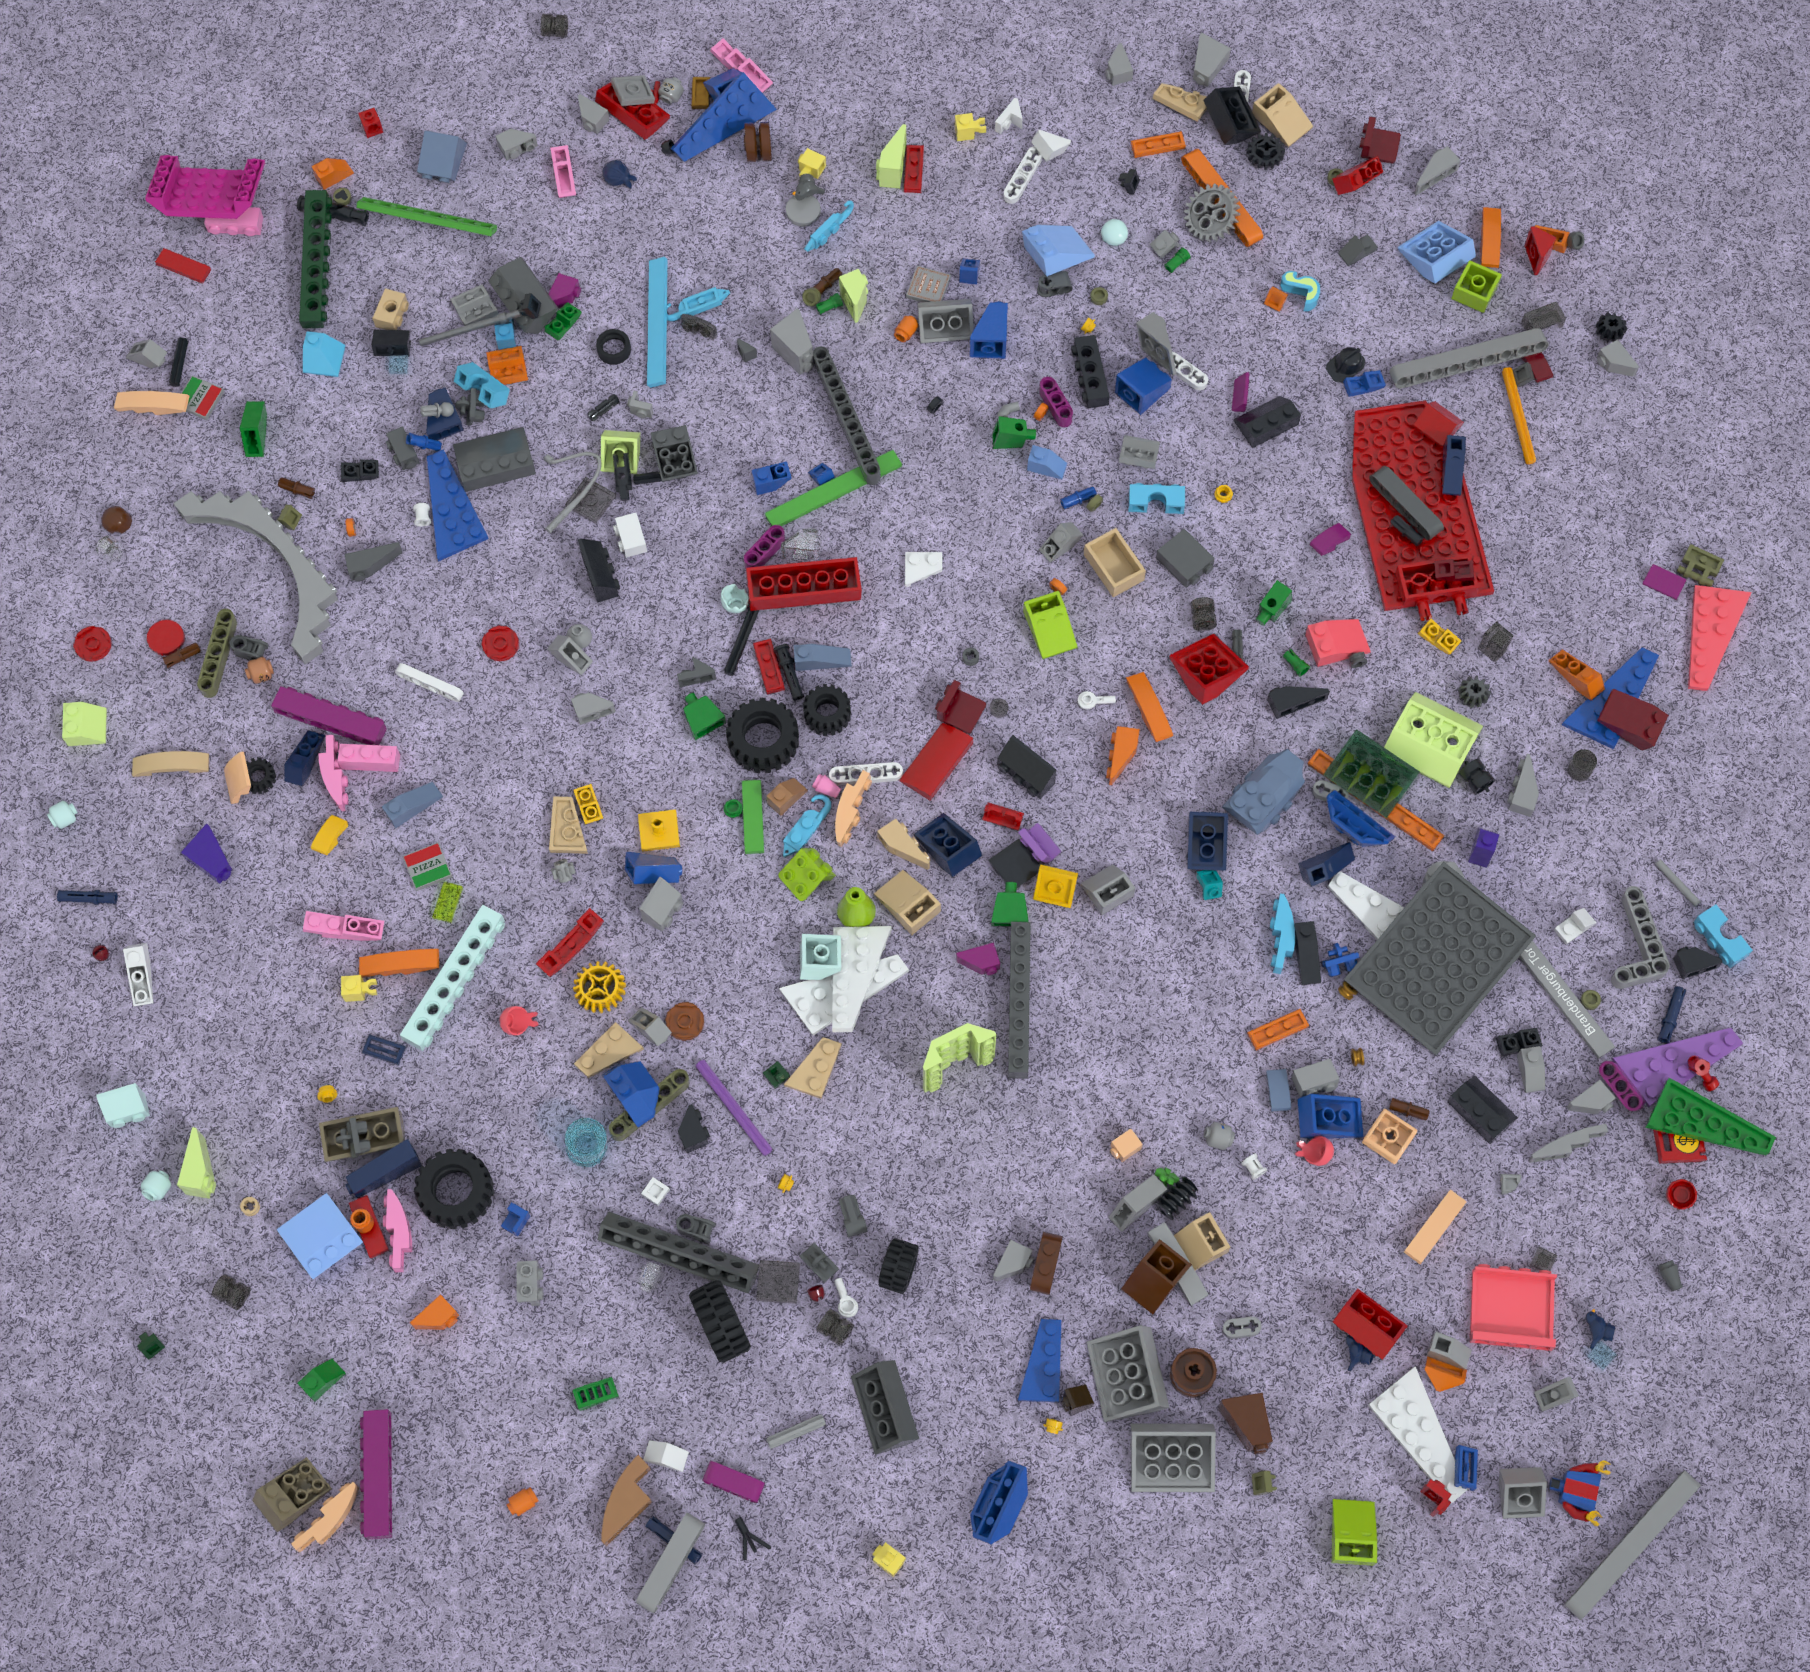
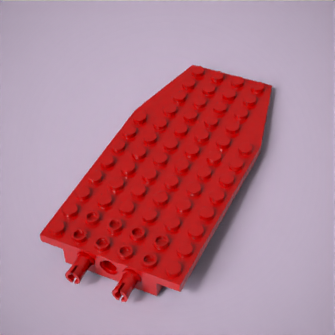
M1426 400L1355 411L1352 483L1384 611L1417 606L1421 621H1425L1424 617H1426V621L1432 618L1429 604L1454 601L1457 615H1461V612L1465 615L1469 612L1465 599L1494 594V587L1464 473L1461 496L1442 494L1443 447L1441 448L1413 427L1428 404ZM1388 466L1441 520L1444 530L1429 541L1424 539L1416 547L1406 537H1402V533L1390 522L1393 517L1398 515L1408 525L1411 524L1371 484L1369 477L1381 467ZM1453 559L1454 562L1473 560L1475 580H1437L1435 577L1434 561Z

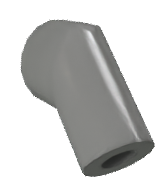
M1018 402L1003 405L997 413V417H1008L1009 413L1020 410Z

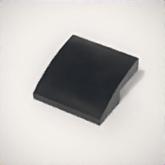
M1017 839L988 859L997 875L1001 876L1005 883H1017V888L1039 872L1040 864L1020 839Z

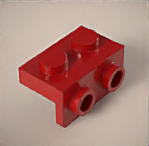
M1430 1479L1420 1492L1437 1504L1430 1514L1434 1517L1437 1513L1441 1515L1451 1504L1448 1499L1452 1494L1445 1490V1485L1440 1481Z

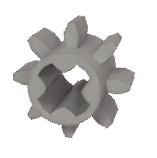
M562 859L553 864L554 868L551 869L554 880L558 879L560 883H564L573 879L572 874L576 872L572 862L568 863L567 859Z

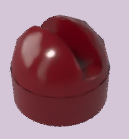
M97 945L93 948L92 954L97 961H104L109 956V950L103 945Z
M816 1285L807 1290L812 1301L818 1302L819 1297L822 1300L825 1296L822 1285Z

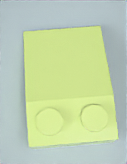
M905 124L900 127L882 150L880 159H877L876 180H879V187L899 189L901 187L907 145Z
M192 1127L177 1186L186 1195L210 1199L211 1193L215 1191L216 1182L214 1181L205 1137L198 1129Z

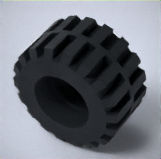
M823 684L821 688L818 685L815 687V691L811 689L809 695L805 696V702H803L804 718L810 730L813 731L815 729L818 735H820V732H823V736H827V733H831V736H833L835 731L840 733L843 731L842 727L846 728L848 726V722L851 719V705L847 693H842V688L838 687L836 689L833 684L830 687H827V684ZM823 704H832L838 708L836 713L830 716L820 715L816 711Z
M897 1238L890 1242L878 1279L879 1287L900 1294L907 1290L918 1257V1245Z

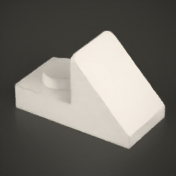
M1017 98L1012 100L995 121V131L1001 134L1004 130H1008L1011 123L1022 129L1023 120Z
M1585 908L1574 911L1567 920L1555 927L1554 931L1567 945L1595 925L1596 921Z

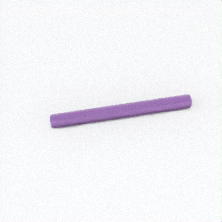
M699 1061L696 1064L698 1071L763 1156L768 1155L772 1151L771 1146L706 1061Z

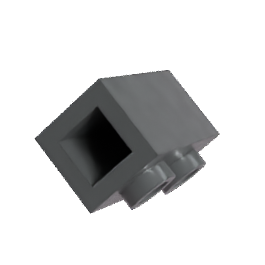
M403 426L386 433L388 441L385 442L389 451H394L393 459L397 466L401 465L402 469L405 470L412 469L420 463L413 446L406 444L407 434Z

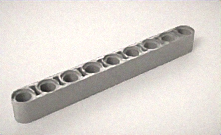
M1537 328L1397 364L1390 369L1389 373L1395 386L1401 389L1540 353L1548 348L1549 343L1543 331Z
M1684 1470L1677 1477L1678 1479L1673 1481L1664 1494L1650 1507L1651 1509H1648L1637 1522L1638 1524L1632 1527L1624 1536V1539L1610 1552L1611 1554H1608L1600 1563L1597 1570L1595 1569L1583 1585L1569 1598L1570 1600H1567L1564 1604L1579 1620H1582L1701 1486L1688 1472Z

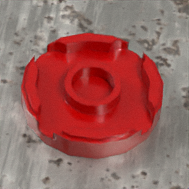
M172 620L156 622L147 633V643L150 649L161 656H168L176 652L185 642V634L182 627Z
M88 626L77 633L73 647L81 659L88 662L98 661L109 653L112 640L104 628Z
M495 626L484 634L481 645L488 658L494 661H505L516 654L519 649V640L515 631L509 627Z

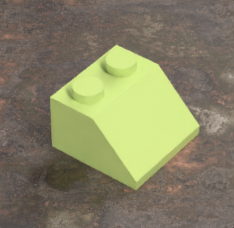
M859 269L839 277L840 296L855 323L861 317L868 294L866 287L868 284L865 274H861Z
M604 430L601 435V471L614 472L613 455L616 454L619 458V467H624L623 454L629 453L631 474H637L641 433Z
M85 702L63 703L62 738L68 746L105 744L107 709Z

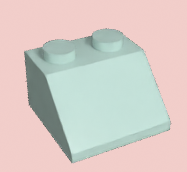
M802 934L800 943L801 980H821L841 971V936Z
M136 1083L96 1095L106 1123L110 1127L120 1128L125 1126L127 1122H140L145 1117L150 1116L145 1093Z

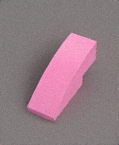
M568 145L550 148L559 198L576 196Z

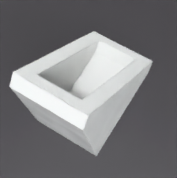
M1038 130L1032 139V144L1046 162L1064 153L1071 143L1069 139L1042 130Z
M649 1440L643 1460L683 1472L689 1452L666 1442Z

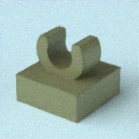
M286 504L277 520L289 530H295L302 514L292 505Z
M1271 1471L1251 1474L1254 1495H1264L1277 1490V1487H1272V1479H1276V1476L1271 1475Z

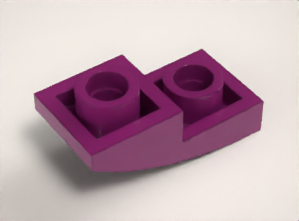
M1337 523L1315 537L1309 545L1323 556L1334 551L1336 545L1349 540L1351 533L1340 523Z

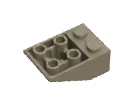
M306 1457L258 1488L252 1501L273 1528L279 1532L295 1521L332 1488Z

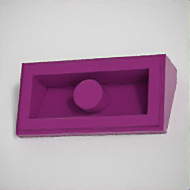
M1249 372L1234 380L1232 411H1246Z
M1652 564L1642 584L1677 600L1687 580Z

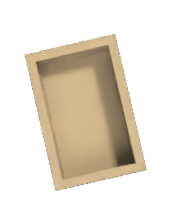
M1117 528L1085 544V558L1112 597L1144 581L1146 570Z

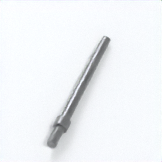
M518 310L509 313L502 312L498 316L419 339V343L421 346H425L494 324H504L511 319L521 317L522 314Z

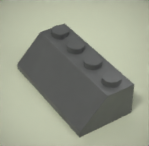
M518 257L499 267L488 280L509 312L522 309L523 305L520 304V301L524 299L525 294L532 293L541 302L538 318L531 319L529 316L523 315L514 318L524 333L539 334L558 310L554 301L522 257Z
M895 1360L877 1362L851 1376L875 1455L906 1446L919 1439Z

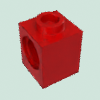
M375 108L358 113L367 138L383 133V128Z

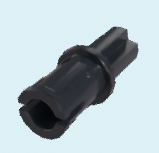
M1398 515L1393 517L1390 523L1402 533L1401 536L1406 537L1416 547L1419 546L1424 537Z

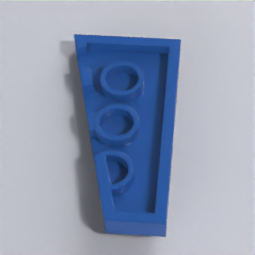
M1041 1319L1018 1401L1059 1403L1061 1320Z

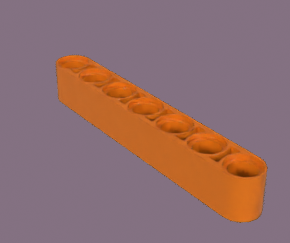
M1198 148L1181 157L1183 166H1186L1187 171L1193 179H1196L1195 181L1200 187L1206 190L1207 184L1213 187L1215 183L1218 185V188L1220 185L1229 188ZM1219 198L1214 201V204L1219 202ZM1239 201L1237 204L1241 208L1236 211L1240 213V216L1235 217L1239 222L1232 224L1235 227L1233 231L1245 243L1244 245L1249 247L1262 240L1263 233Z

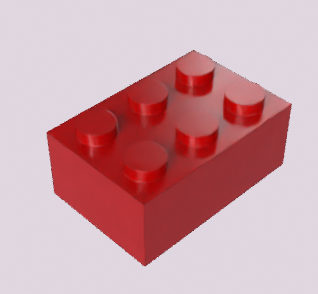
M1358 1288L1333 1320V1323L1340 1330L1348 1333L1357 1343L1364 1345L1373 1355L1380 1357L1382 1360L1408 1327V1325Z

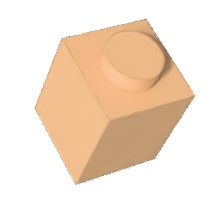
M1129 1129L1111 1142L1110 1147L1112 1149L1110 1151L1115 1159L1119 1158L1121 1162H1124L1140 1151L1143 1144L1133 1130Z

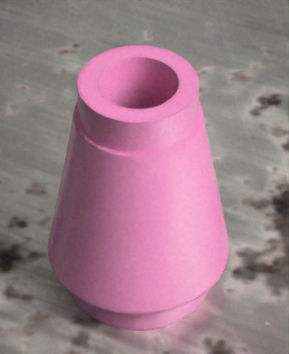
M819 774L812 785L816 789L815 791L835 799L841 791V788L826 775Z

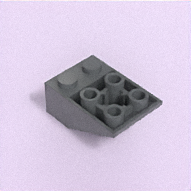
M686 425L651 432L652 444L662 482L698 474Z

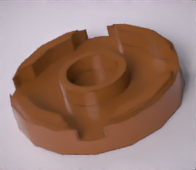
M689 1002L674 1005L667 1012L665 1018L666 1026L672 1032L670 1035L682 1041L692 1040L702 1032L705 1024L702 1011L698 1006Z

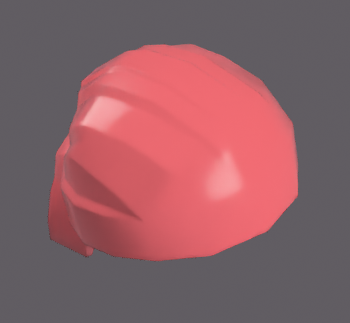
M520 1006L508 1007L503 1010L500 1016V1027L508 1035H520L528 1026L537 1027L539 1025L537 1021L532 1020L538 1013H528Z
M1316 1136L1307 1144L1303 1141L1296 1142L1302 1151H1297L1295 1155L1304 1157L1312 1165L1323 1166L1333 1158V1144L1324 1136Z

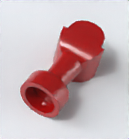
M1696 1055L1688 1059V1069L1704 1080L1702 1082L1704 1089L1708 1092L1715 1090L1720 1082L1715 1076L1709 1074L1710 1063Z

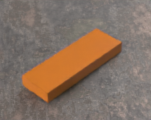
M1182 131L1132 140L1130 143L1134 158L1186 148Z
M1298 1009L1255 1028L1247 1034L1257 1051L1308 1028L1309 1024L1301 1009Z

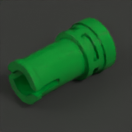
M1181 247L1175 253V256L1164 264L1165 269L1173 273L1177 267L1191 258L1190 253Z
M835 293L829 299L815 304L821 315L833 308L836 309L843 306L840 295Z
M1289 649L1283 655V658L1289 662L1299 677L1310 669V666L1304 660H1301L1292 649Z

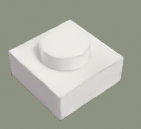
M652 1177L641 1194L659 1206L670 1189Z

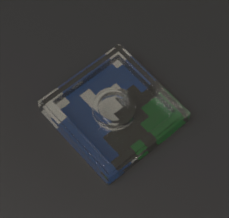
M588 477L584 478L566 502V507L586 488L591 479ZM594 482L587 494L572 511L596 524L616 498V494Z
M760 1260L756 1301L797 1304L800 1263Z

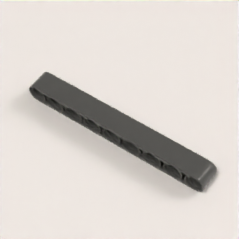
M819 346L813 350L815 368L864 480L869 485H876L881 480L878 461L828 349Z

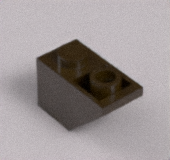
M1085 1384L1065 1389L1061 1404L1064 1411H1069L1070 1416L1092 1408L1094 1401Z

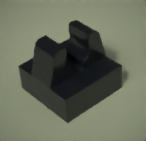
M1129 169L1128 173L1120 174L1118 181H1122L1120 186L1125 187L1128 194L1134 195L1140 179L1136 169Z
M532 293L525 294L524 299L520 301V304L523 305L522 309H519L518 312L523 316L536 319L539 316L541 302Z

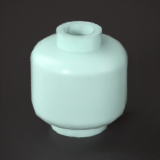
M61 801L49 808L47 816L54 828L63 829L76 821L75 814L78 812L72 803L68 805L66 801Z
M163 1171L149 1172L140 1186L142 1195L150 1201L163 1199L171 1187L168 1174Z

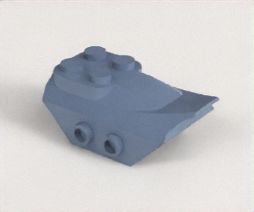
M1288 749L1276 754H1269L1254 772H1248L1242 785L1238 784L1232 791L1233 795L1222 808L1256 835H1259L1271 824L1275 825L1281 818L1280 814L1283 811L1287 812L1293 805L1292 800L1305 783L1303 778L1304 762Z

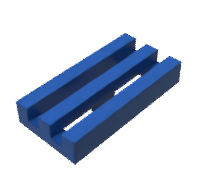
M1462 1445L1456 1447L1455 1487L1462 1486L1463 1489L1470 1488L1471 1491L1477 1489V1449ZM1469 1453H1471L1470 1483L1468 1482Z

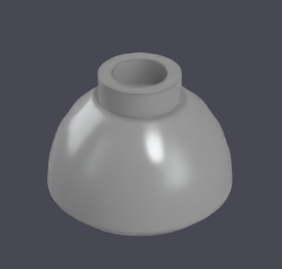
M583 624L571 626L566 633V636H569L581 649L591 643L592 633Z

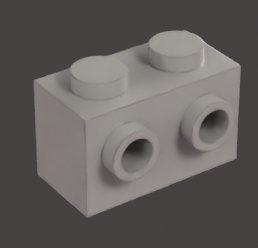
M1327 1059L1293 1070L1292 1081L1301 1098L1309 1094H1318L1324 1091L1328 1093L1338 1087L1339 1076L1331 1059Z

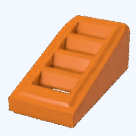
M1535 225V227L1556 237L1552 250L1565 253L1568 246L1569 232Z

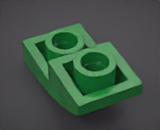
M567 302L556 312V318L545 326L544 332L559 341L578 320L582 311Z

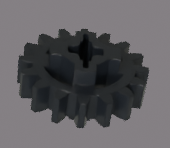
M1267 133L1263 137L1261 134H1258V138L1253 137L1252 142L1248 143L1246 152L1248 160H1252V165L1258 164V169L1261 166H1264L1265 170H1267V166L1274 169V164L1279 166L1280 161L1284 159V143H1279L1280 138L1274 139V134L1268 137Z

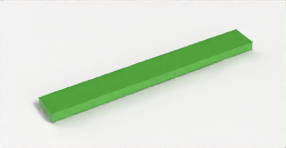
M362 197L357 201L356 206L359 209L492 236L497 231V225L367 197Z
M894 450L876 458L880 466L881 477L902 467V463ZM857 467L766 512L765 517L771 526H783L867 483L860 468Z

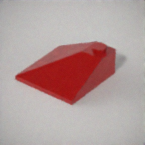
M1214 633L1169 656L1190 693L1202 705L1217 698L1249 669V666Z

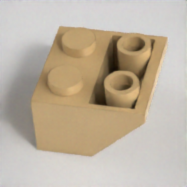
M1210 1212L1192 1221L1174 1235L1194 1270L1218 1259L1230 1250V1245Z

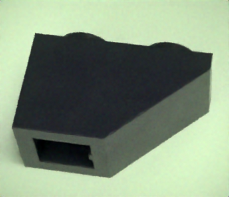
M693 1104L688 1106L678 1129L679 1137L686 1153L709 1144L707 1138L710 1137L706 1126L702 1127L700 1120H703L699 1109H694Z

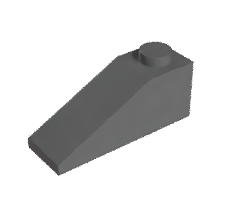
M396 542L344 554L351 581L359 582L371 577L402 554L400 543Z

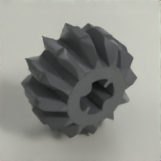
M1478 675L1475 676L1474 680L1470 676L1467 677V680H1463L1458 688V693H1460L1459 700H1464V705L1471 703V708L1475 704L1481 707L1482 703H1487L1488 697L1491 695V691H1489L1490 684H1484L1485 678L1481 681L1478 680Z

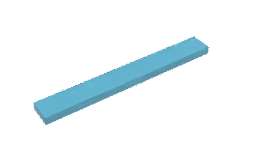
M666 257L649 261L647 386L650 388L666 384L668 259Z

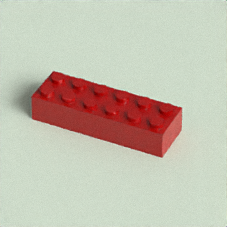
M857 557L746 568L750 611L861 600L862 589Z

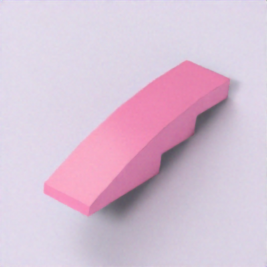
M724 38L711 48L710 52L729 70L735 68L744 72L762 93L773 84L750 58L746 59L737 48L733 49Z

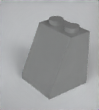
M797 308L771 328L770 333L772 348L801 375L812 369L814 361L813 347L800 310Z

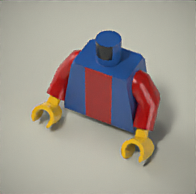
M1603 1460L1599 1463H1584L1571 1467L1569 1471L1563 1474L1562 1480L1551 1477L1549 1489L1560 1492L1558 1502L1562 1504L1563 1509L1573 1519L1585 1522L1590 1521L1594 1526L1600 1525L1597 1521H1593L1597 1516L1602 1518L1601 1514L1595 1511L1601 1474L1598 1473L1601 1472L1609 1475L1610 1471L1603 1470L1605 1465H1611L1609 1462Z

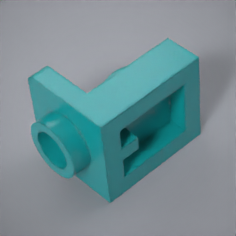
M1216 870L1197 871L1196 878L1203 888V899L1209 900L1222 897L1223 881Z

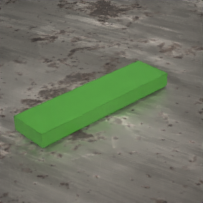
M761 780L742 781L745 854L764 853Z

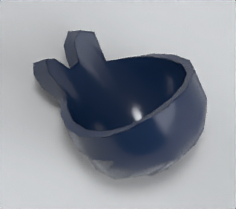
M611 160L603 167L602 176L610 186L624 184L626 188H632L630 180L637 181V178L630 174L625 163L620 160Z

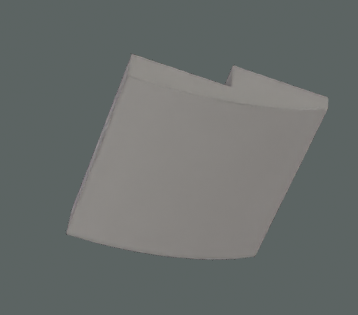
M483 285L450 299L464 326L498 316L499 314Z

